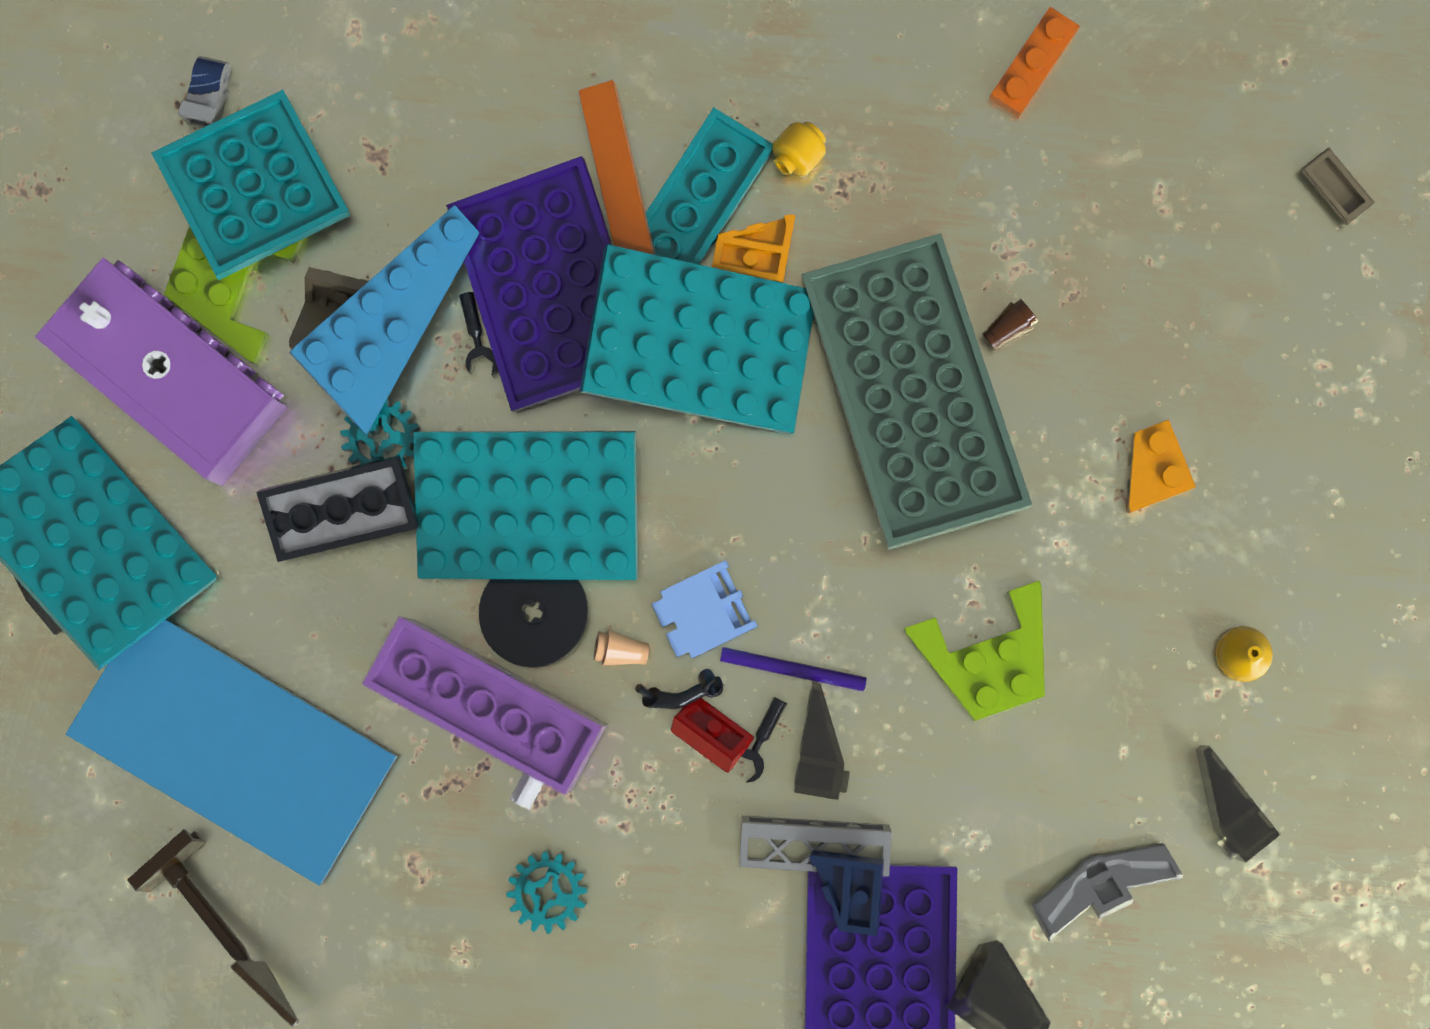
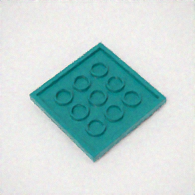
M284 90L276 92L151 152L218 281L350 216L347 206Z

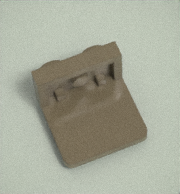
M309 267L304 277L305 303L289 339L290 349L292 350L368 281Z

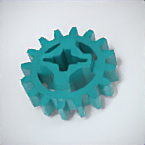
M387 399L367 435H364L350 418L346 416L344 420L351 426L349 430H341L340 435L349 439V442L341 446L343 451L353 452L348 459L349 463L353 465L361 461V464L385 459L388 458L393 450L399 447L402 449L396 456L400 455L404 469H408L405 459L407 457L414 458V451L411 450L414 445L413 432L421 429L418 423H409L414 414L410 410L401 414L403 404L397 401L391 408L389 399ZM391 416L396 417L401 422L404 432L395 431L392 427L393 420ZM383 429L389 435V439L382 440L381 446H379V443L373 440L374 435H380ZM358 443L367 444L370 448L371 460L363 455Z
M548 850L543 851L539 861L533 854L529 855V866L527 867L519 863L516 869L521 875L519 877L510 876L508 879L511 884L515 885V889L508 891L506 897L516 899V903L509 909L511 912L521 911L522 915L518 921L520 924H523L528 919L532 921L531 931L533 932L537 930L540 924L545 925L547 934H551L553 924L556 923L561 930L567 928L565 920L567 917L573 921L579 918L574 908H585L586 902L580 899L579 895L587 893L588 887L579 886L578 882L585 874L584 872L575 874L572 871L576 864L575 860L570 861L567 865L562 863L563 853L561 852L555 857V860L550 859ZM549 867L546 875L539 879L527 877L538 868ZM562 873L569 879L572 892L564 889L560 880ZM553 876L551 883L553 885L552 891L557 893V897L551 896L542 908L543 893L538 890V887L543 888ZM523 892L531 896L535 905L533 911L525 903ZM556 905L567 907L558 915L546 917L548 910Z

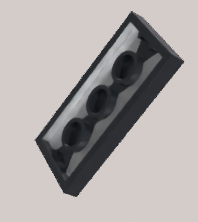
M400 455L263 488L256 492L277 562L417 529L420 526Z

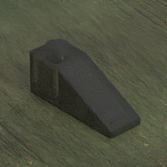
M812 681L793 792L838 800L839 793H846L850 771L843 770V756L821 683Z
M1200 745L1195 750L1213 831L1220 838L1216 844L1230 860L1235 857L1236 860L1246 863L1280 836V833L1212 748L1207 745Z

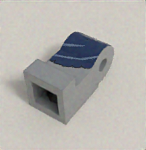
M203 56L197 57L192 69L191 81L185 101H181L178 115L187 124L206 127L221 119L231 73L229 62Z

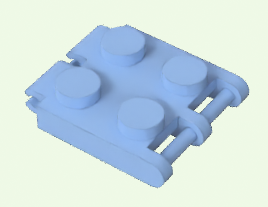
M726 560L660 591L663 599L651 604L662 628L674 622L677 629L666 634L676 657L689 652L691 658H694L758 627L755 620L751 621L741 600L744 597L741 590L737 591L727 571L729 565ZM716 573H721L731 595L727 596ZM732 602L735 603L745 625L741 626L731 605Z

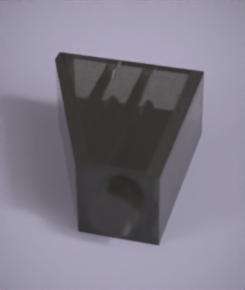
M998 940L979 944L947 1008L975 1029H1048L1051 1022L1004 945Z

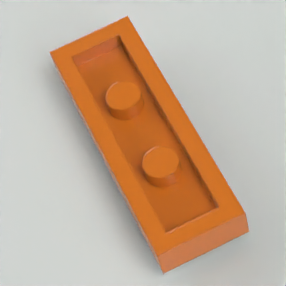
M1049 7L991 93L989 99L1019 118L1078 31L1080 25L1052 7Z

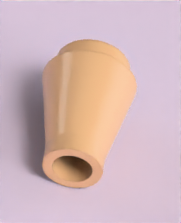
M610 629L607 630V633L598 631L593 659L594 661L602 662V666L646 665L649 643L640 642Z

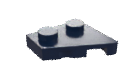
M813 850L810 854V862L812 867L816 866L823 883L822 891L827 902L832 905V915L839 931L877 936L880 923L884 860Z

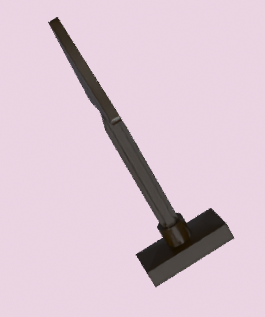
M183 829L131 875L127 881L135 891L150 893L164 879L169 882L172 888H177L229 955L236 960L230 966L232 970L294 1028L299 1023V1020L268 964L264 961H253L250 958L246 947L190 878L191 873L183 862L203 846L205 841L196 831L189 834L187 830Z

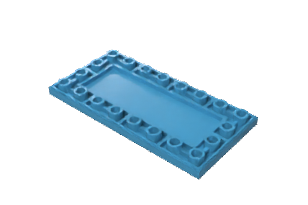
M168 619L108 663L65 734L319 886L322 885L398 757L396 754Z

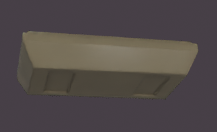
M1329 147L1300 169L1345 225H1348L1375 203Z

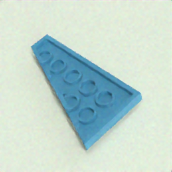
M455 205L289 352L364 435L368 434L479 235L478 230Z

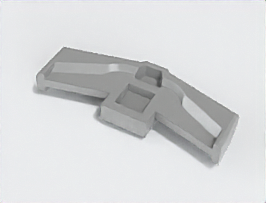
M1164 843L1106 855L1097 854L1082 861L1079 867L1044 894L1032 906L1036 920L1046 938L1050 941L1089 907L1092 906L1097 917L1101 919L1132 904L1133 897L1128 889L1170 880H1180L1183 874Z

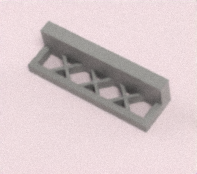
M742 815L739 867L818 872L816 866L812 867L811 862H809L811 852L813 850L821 851L829 843H839L848 855L857 856L867 845L882 846V859L884 860L883 876H889L892 831L890 825ZM749 838L765 839L774 849L763 859L747 858ZM772 839L784 841L777 845ZM792 841H802L811 852L801 861H791L782 849ZM810 842L821 843L815 848ZM847 844H855L858 846L855 849L851 850V848ZM778 854L783 860H775L772 858Z

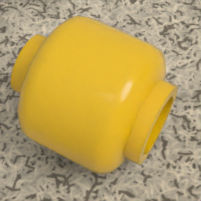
M810 122L791 123L773 142L772 150L776 157L774 159L775 166L785 175L792 173L797 176H806L825 156V136L819 128Z

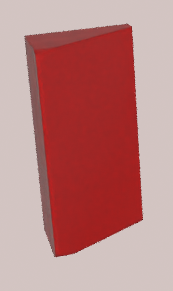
M702 698L683 707L674 717L671 726L673 734L726 773L732 770L754 740L752 734Z

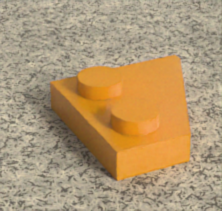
M789 214L785 215L783 219L765 224L760 222L749 225L746 229L740 231L732 230L718 234L712 267L783 283L796 215Z
M1169 420L1132 434V462L1129 466L1128 478L1130 480L1129 498L1126 502L1128 514L1196 488Z

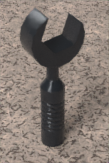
M473 292L462 293L459 295L466 327L475 345V348L467 354L466 368L471 374L473 362L485 357L493 363L491 375L494 377L498 372L492 349L482 346L481 343L482 327Z
M776 697L773 698L756 732L757 740L752 750L746 749L741 756L752 760L756 773L746 781L747 783L754 782L762 775L764 762L758 752L762 744L770 739L787 705L786 702Z

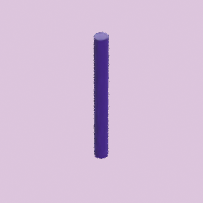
M726 647L722 648L720 661L863 692L867 677Z

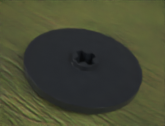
M490 579L479 603V624L488 645L504 660L522 667H544L562 660L579 644L588 623V600L579 580ZM536 603H539L538 609L542 612L541 618L534 617L529 622V615L525 613V609L527 606L533 608Z

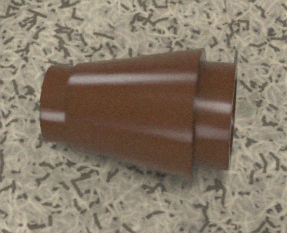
M1019 299L1014 304L1010 302L982 334L992 347L997 350L1001 346L1034 330L1032 326L1038 322V319L1025 302Z

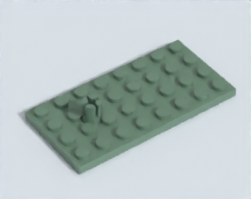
M939 233L803 273L802 282L810 300L816 326L888 550L1031 508L1032 502L942 234Z

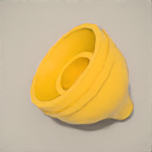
M1239 626L1231 628L1221 636L1216 645L1215 657L1217 665L1223 674L1235 681L1248 682L1254 681L1266 673L1272 663L1273 651L1271 643L1263 633L1255 628Z

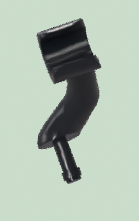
M704 669L698 675L699 684L686 691L671 693L661 691L656 687L647 690L642 684L636 685L635 690L643 695L642 704L645 707L678 709L704 696L711 698L719 696L723 691V682L719 676H714L710 669Z

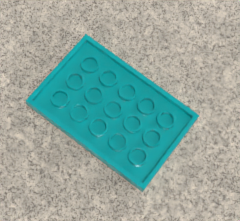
M606 245L603 252L579 392L793 434L813 321V312L806 288Z
M73 416L0 465V561L98 671L216 582L217 576Z
M636 431L413 432L415 507L420 525L416 529L418 579H638Z

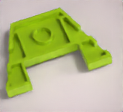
M189 227L163 295L248 361L257 365L268 334L233 321L254 263L218 281L194 233ZM303 239L272 254V256L295 263Z
M1040 580L1007 592L1019 625L1018 629L960 650L948 652L936 617L903 628L908 638L941 677L973 721L1045 696L1042 585Z

